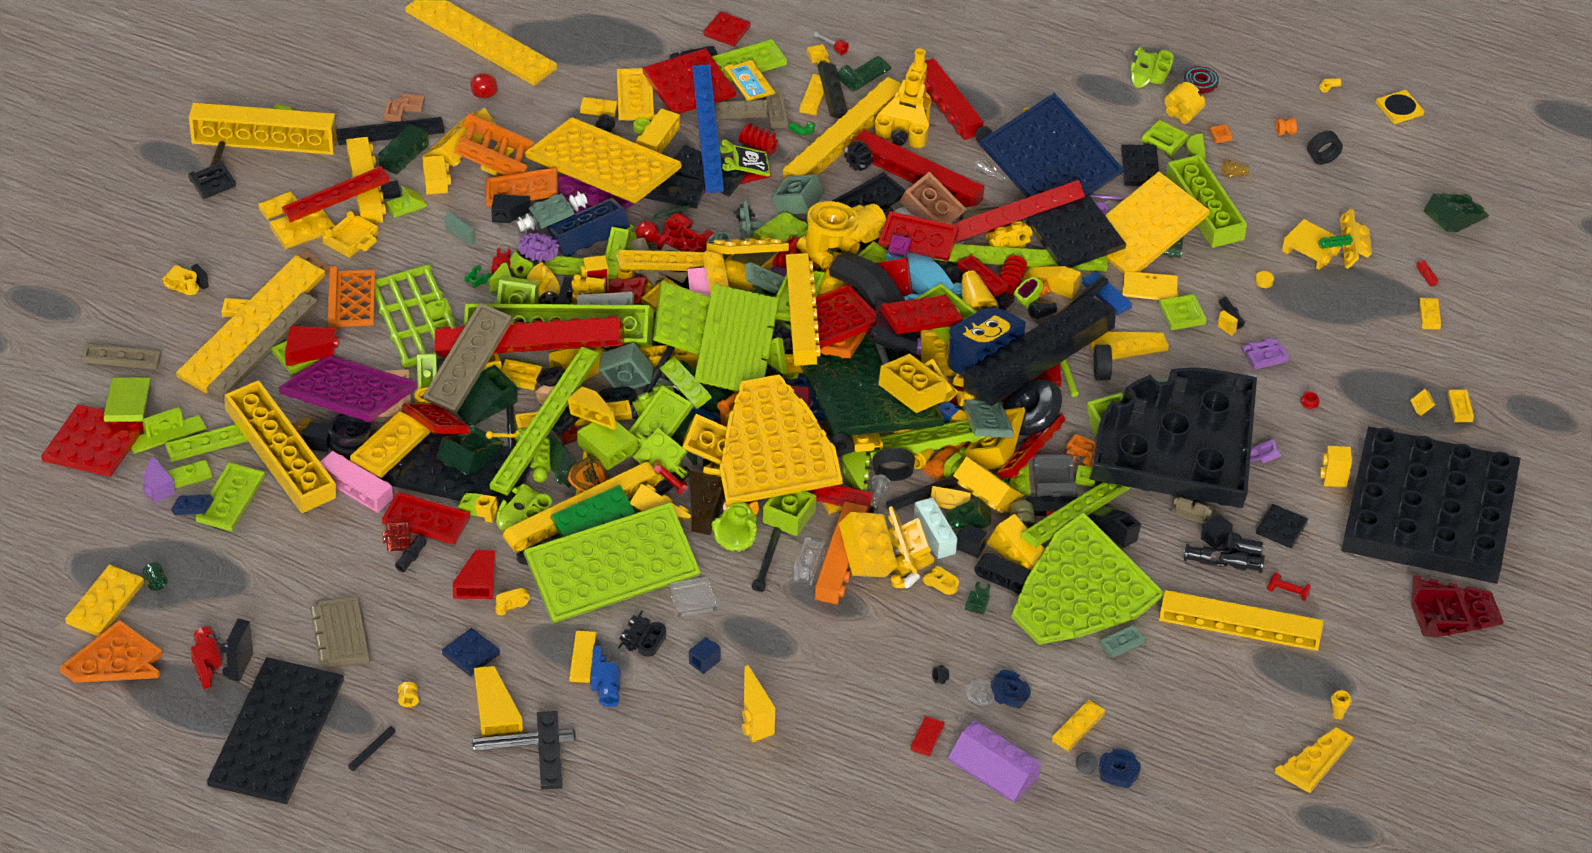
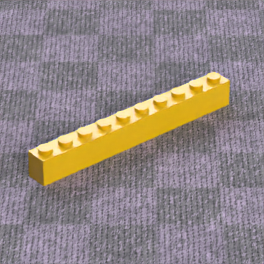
M890 77L880 82L866 97L859 100L832 127H829L824 134L817 137L815 142L807 146L800 155H797L790 164L784 167L782 172L783 181L789 176H818L845 152L844 149L863 130L868 131L875 125L878 113L895 97L902 83Z

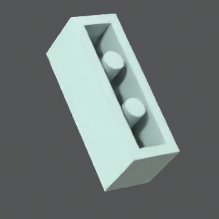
M934 498L915 502L914 520L917 518L921 520L929 545L937 559L956 554L957 537Z

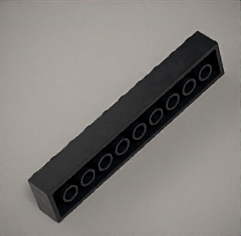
M1086 295L964 372L963 390L991 406L995 405L1020 389L1024 384L1031 382L1114 329L1116 309L1092 296Z

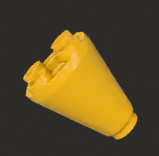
M975 271L965 272L962 276V300L976 312L985 308H999L996 299L981 277Z

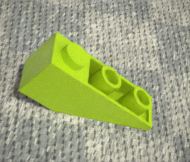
M866 451L843 455L842 474L851 488L867 492L868 483H864V481H868L869 469H865V466L869 467L870 455H866Z

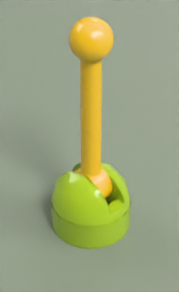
M527 428L518 429L514 434L488 431L486 437L488 439L493 437L515 438L518 442Z

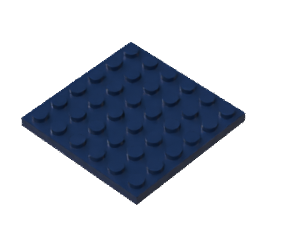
M1055 92L983 138L979 143L1027 198L1079 180L1084 195L1087 197L1121 175L1125 170Z

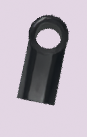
M1235 532L1225 535L1223 549L1229 551V554L1244 552L1251 556L1261 557L1263 542L1242 539L1241 535Z

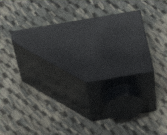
M494 194L491 208L492 222L511 223L517 220L518 217L528 214L530 212V196Z

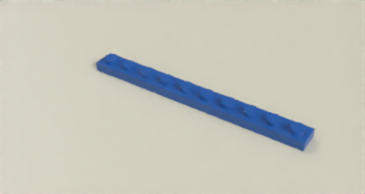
M710 65L692 66L705 193L724 192Z

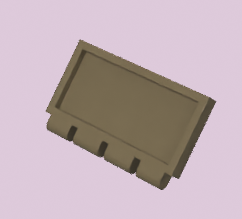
M357 596L317 602V605L310 607L320 665H328L330 668L369 662Z

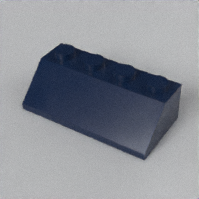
M610 198L549 225L547 229L552 239L557 240L559 252L564 256H571L582 248L591 247L593 243L607 240L612 227L627 229L630 227L624 208L613 198Z

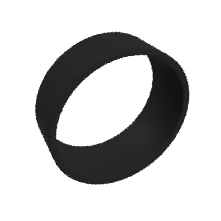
M901 448L881 450L872 458L874 472L877 477L886 481L907 479L913 474L915 457L910 451ZM887 462H902L908 465L897 470L879 467Z

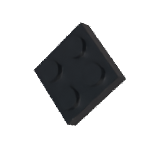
M1272 504L1257 527L1256 534L1292 549L1306 527L1308 518Z

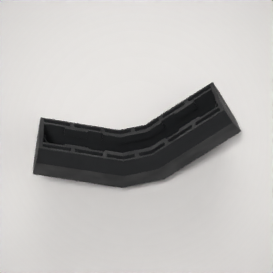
M847 251L837 255L829 268L830 276L856 287L875 311L876 299L886 303L905 301L895 281L877 263Z

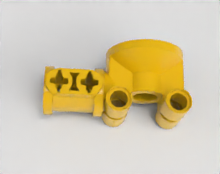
M833 201L816 203L808 210L807 222L809 225L807 236L799 239L796 248L803 254L808 253V258L825 269L833 261V255L828 252V248L838 247L844 253L849 251L856 254L860 248L859 242L868 243L879 238L886 223L885 214L876 204H869L865 207L858 205L851 208L845 204Z

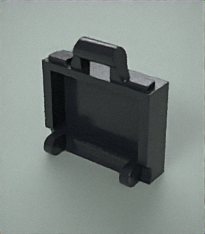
M237 619L227 639V644L222 643L219 645L220 651L226 653L228 667L222 669V673L224 676H228L230 680L240 682L253 655L250 621L244 619Z

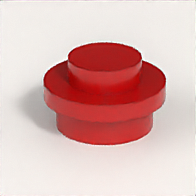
M1306 392L1301 397L1303 407L1315 409L1319 406L1320 399L1316 393Z

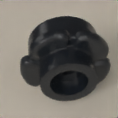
M901 129L895 130L891 135L893 144L904 145L908 139V134Z
M943 665L934 667L932 671L933 681L941 685L945 684L949 679V670Z

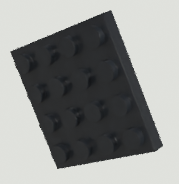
M1091 196L1029 216L1026 220L1028 226L1031 227L1034 234L1058 266L1072 268L1126 248L1125 241Z

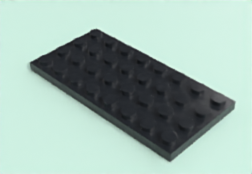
M430 431L420 443L382 478H378L394 487L461 501L466 493L494 496L497 499L499 509L503 500L508 504L515 497L516 494L512 490L526 483L532 468L530 467V461L507 496L490 489V483L514 448L453 434H438Z
M266 657L209 775L207 785L287 805L344 682V675Z

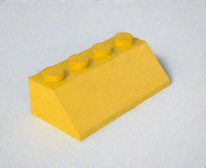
M485 107L471 113L496 124ZM466 116L422 156L444 155V160L448 162L449 166L455 167L461 162L460 158L462 156L453 152L461 136L464 138L466 136L467 128L462 127ZM474 132L472 141L481 144L484 136Z
M696 414L686 432L682 449L720 465L722 463V452L725 446L727 427Z

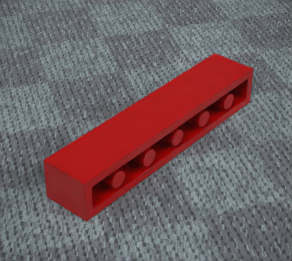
M934 58L926 60L927 73L924 85L931 101L938 106L939 111L944 114L948 123L955 128L956 133L963 140L975 137L977 129L983 126V120Z

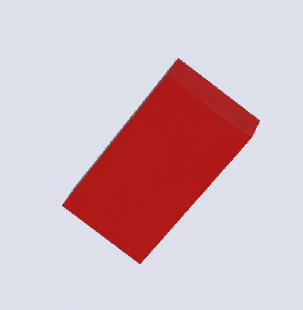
M925 716L911 745V750L931 756L944 729L945 722Z

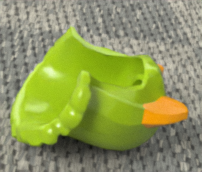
M754 501L749 505L744 502H736L731 505H727L726 502L724 503L723 513L711 524L715 534L714 538L722 548L732 552L735 550L741 552V550L748 549V547L753 545L757 533L756 515L759 511L758 502Z

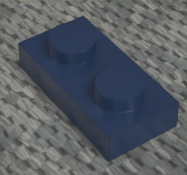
M211 494L179 496L171 511L174 515L205 514L214 499Z

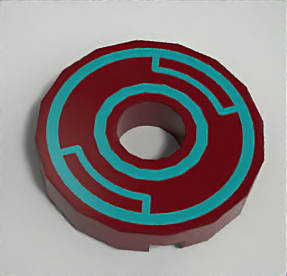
M1198 66L1187 70L1184 82H1189L1199 89L1198 93L1206 94L1218 87L1219 77L1212 69Z

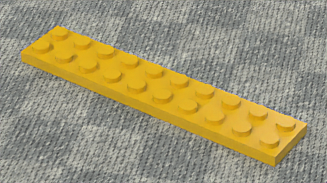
M414 0L405 6V11L408 14L533 86L557 69L556 62L447 0Z
M295 255L176 372L177 378L207 394V387L302 292L308 294L326 276L325 270Z

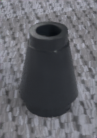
M1034 301L1029 304L1028 312L1031 318L1040 319L1056 313L1057 305L1055 302Z

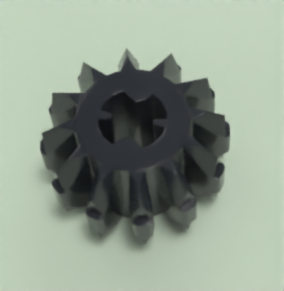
M862 140L853 141L844 149V157L847 158L846 162L855 171L867 169L873 163L872 158L874 155L871 153L872 149H869L868 144H864Z

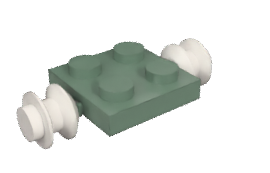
M579 191L575 197L570 195L569 201L565 199L562 193L553 195L549 199L537 202L529 207L533 217L529 214H526L524 219L518 217V228L520 232L524 231L525 234H527V229L529 228L534 231L536 223H538L541 229L575 215L573 209L578 211L580 206L586 208L587 199L584 193L580 194Z

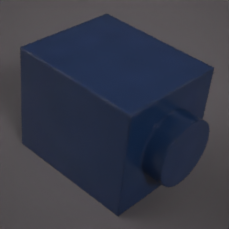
M707 637L689 650V664L703 674L720 662L721 647Z

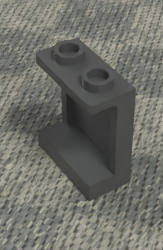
M1036 455L1033 466L1036 497H1076L1077 484L1074 483L1073 455Z

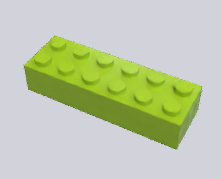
M1199 154L1168 162L1166 177L1194 199H1199L1197 201L1209 209L1210 215L1197 226L1210 246L1214 248L1245 240L1246 221L1202 156Z

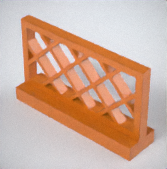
M330 266L329 328L336 329L337 332V327L373 326L375 269L338 271L337 266ZM364 276H371L366 282L361 279ZM342 277H350L352 279L345 282L342 280ZM355 282H358L359 284H361V285H360L359 287H357V288H354L353 286H351V285L354 284ZM364 288L370 290L367 294L360 292ZM346 289L352 291L347 295L342 293ZM355 295L361 297L357 301L351 299ZM346 301L351 304L347 308L341 306ZM364 301H367L370 304L365 308L360 305ZM354 308L360 310L357 314H353L352 312H350ZM366 314L370 319H361L360 317ZM345 315L351 317L348 320H340Z

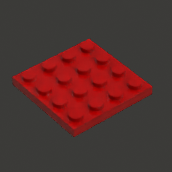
M706 48L643 67V74L667 109L677 114L696 109L692 66L710 65L714 103L736 97V90Z
M849 284L816 297V307L814 308L817 309L816 320L818 321L819 344L816 345H820V349L866 332L872 325L876 324V311Z
M77 404L41 455L42 461L111 477L144 430L143 422H105V410Z

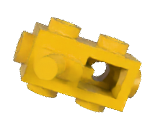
M1015 221L1009 226L998 227L995 231L987 233L986 238L989 240V246L1024 248L1026 243L1031 242L1030 236L1033 233L1030 226L1022 221Z

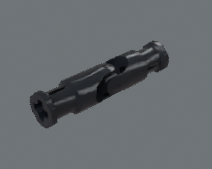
M1186 544L1184 561L1194 560L1199 561L1200 564L1227 567V564L1238 570L1251 569L1262 573L1265 556H1251L1244 552L1229 554L1230 552L1224 549L1205 546L1198 548ZM1213 552H1221L1219 564L1211 560Z

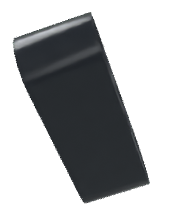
M992 553L983 554L974 568L975 573L979 577L1018 594L1021 593L1025 581L1031 572L1025 567Z

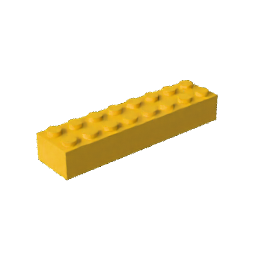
M193 103L189 114L192 144L218 146V143L223 141L225 146L333 155L337 142L335 114Z
M259 380L224 395L226 412L301 514L336 499V483Z

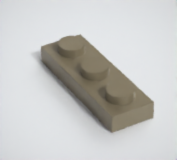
M772 88L775 94L765 97V100L769 101L768 118L770 129L788 128L782 88Z
M769 101L717 102L715 108L716 119L767 117Z

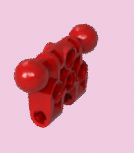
M679 212L674 213L665 221L662 235L658 233L657 226L647 220L639 223L635 229L637 239L645 238L647 244L655 242L657 249L660 251L666 244L681 252L707 251L708 239L715 233L707 229L702 234H696L695 231L691 230L693 220Z

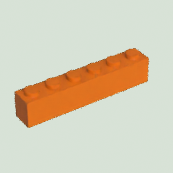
M844 502L815 587V600L838 605L840 597L844 598L846 592L845 583H849L851 571L839 523L850 512L867 513L868 506Z

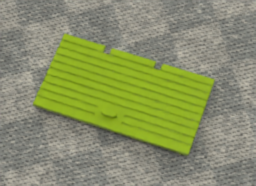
M713 284L694 382L739 391L741 381L765 377L768 362L762 360V358H769L774 330L768 328V326L774 327L779 298Z

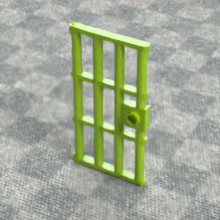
M431 265L375 279V299L379 306L378 311L383 315L391 334L390 339L394 341L401 357L400 362L403 368L417 365V357L409 359L401 339L412 336L420 355L436 354L435 351L427 353L419 334L430 331L435 342V329L445 326L456 328V321L451 316V308L447 299L443 298V292L439 290L431 272ZM425 274L432 293L422 295L414 277ZM407 279L415 298L404 300L396 282ZM389 284L397 303L386 306L379 287ZM435 299H436V301L429 302L428 304L425 303V302H428V301H431V300H435ZM418 305L426 324L416 327L407 307ZM400 310L408 330L398 332L390 312Z

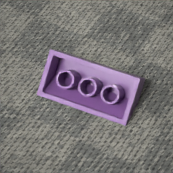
M976 720L961 733L948 757L950 762L1013 803L1039 779L1040 761Z

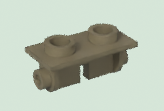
M1181 496L1175 498L1174 507L1171 511L1173 515L1204 525L1214 514L1210 506H1204L1199 503L1192 505L1193 501L1184 499Z

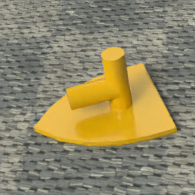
M540 262L529 272L527 280L540 281L539 298L545 292H554L559 297L560 285L555 275L544 263Z

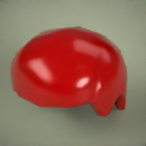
M489 73L477 74L470 81L471 90L476 97L488 98L493 96L498 90L495 77Z

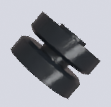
M346 414L334 417L329 424L331 452L334 451L339 455H343L347 460H351L350 456L371 437V422L350 417Z

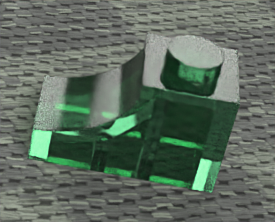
M979 497L946 512V520L952 530L964 528L966 524L979 529L991 525L992 510Z

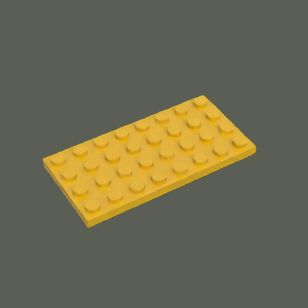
M573 117L525 151L526 158L549 168L557 167V170L561 173L635 204L681 168V162Z

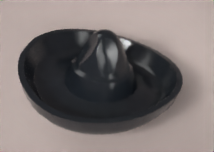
M1038 379L1024 384L1020 389L1011 394L1004 404V410L1025 408L1019 435L1036 434L1046 429L1055 420L1062 404L1061 390L1050 380Z

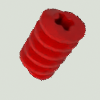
M748 123L739 134L738 141L740 143L743 142L745 145H749L752 148L755 147L757 150H762L766 153L768 152L770 155L774 154L778 146L777 133L774 132L770 136L771 131L767 130L764 134V128L761 127L758 131V126L755 125L752 128V123Z
M1013 255L1007 257L999 275L1001 279L1009 284L1008 290L1005 292L1012 296L1020 286L1027 268L1026 260L1020 256Z

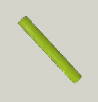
M1065 359L1060 364L1071 396L1076 397L1079 393L1067 359Z

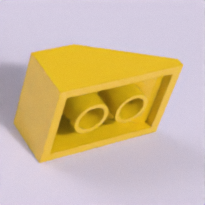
M746 665L744 668V705L742 711L743 724L741 727L744 735H748L750 740L755 742L774 735L776 708L749 665Z

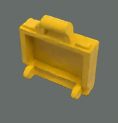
M349 211L346 214L347 217L334 228L325 230L323 244L351 258L360 249L367 251L377 243L375 237L378 235V226L358 215L354 216V213Z

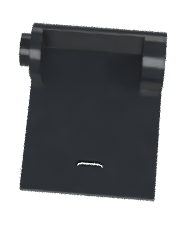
M876 299V324L872 325L868 331L869 340L903 356L908 354L913 356L918 347L917 331L896 334L880 311L881 305L886 304V302Z

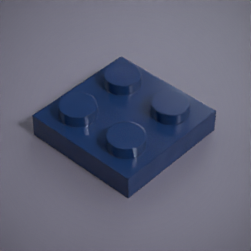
M471 627L443 648L442 655L467 675L472 676L474 668L484 667L500 655V649Z

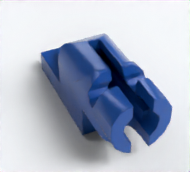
M593 646L591 690L598 691L599 702L603 706H617L619 703L621 676L619 667L616 663L605 662V654L601 653V646Z

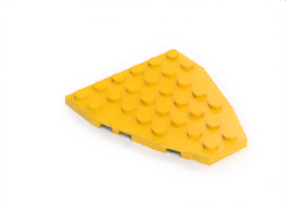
M780 375L741 381L739 393L734 401V408L729 415L725 436L726 441L722 452V463L720 464L726 504L749 502L843 484L835 446L833 443H830L825 431L820 428L817 419L802 398L799 399L791 386L787 385Z

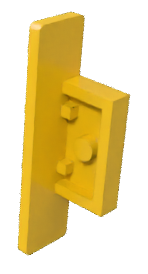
M1352 208L1343 213L1340 218L1341 235L1350 234L1353 239L1351 245H1343L1344 265L1347 269L1359 259V254L1367 258L1372 254L1370 229L1355 221V213Z
M891 506L889 507L891 515L888 518L892 526H895L893 533L896 539L900 541L898 548L901 554L905 556L902 559L906 569H911L915 575L918 571L914 559L931 551L925 530L919 518L902 525L899 515Z

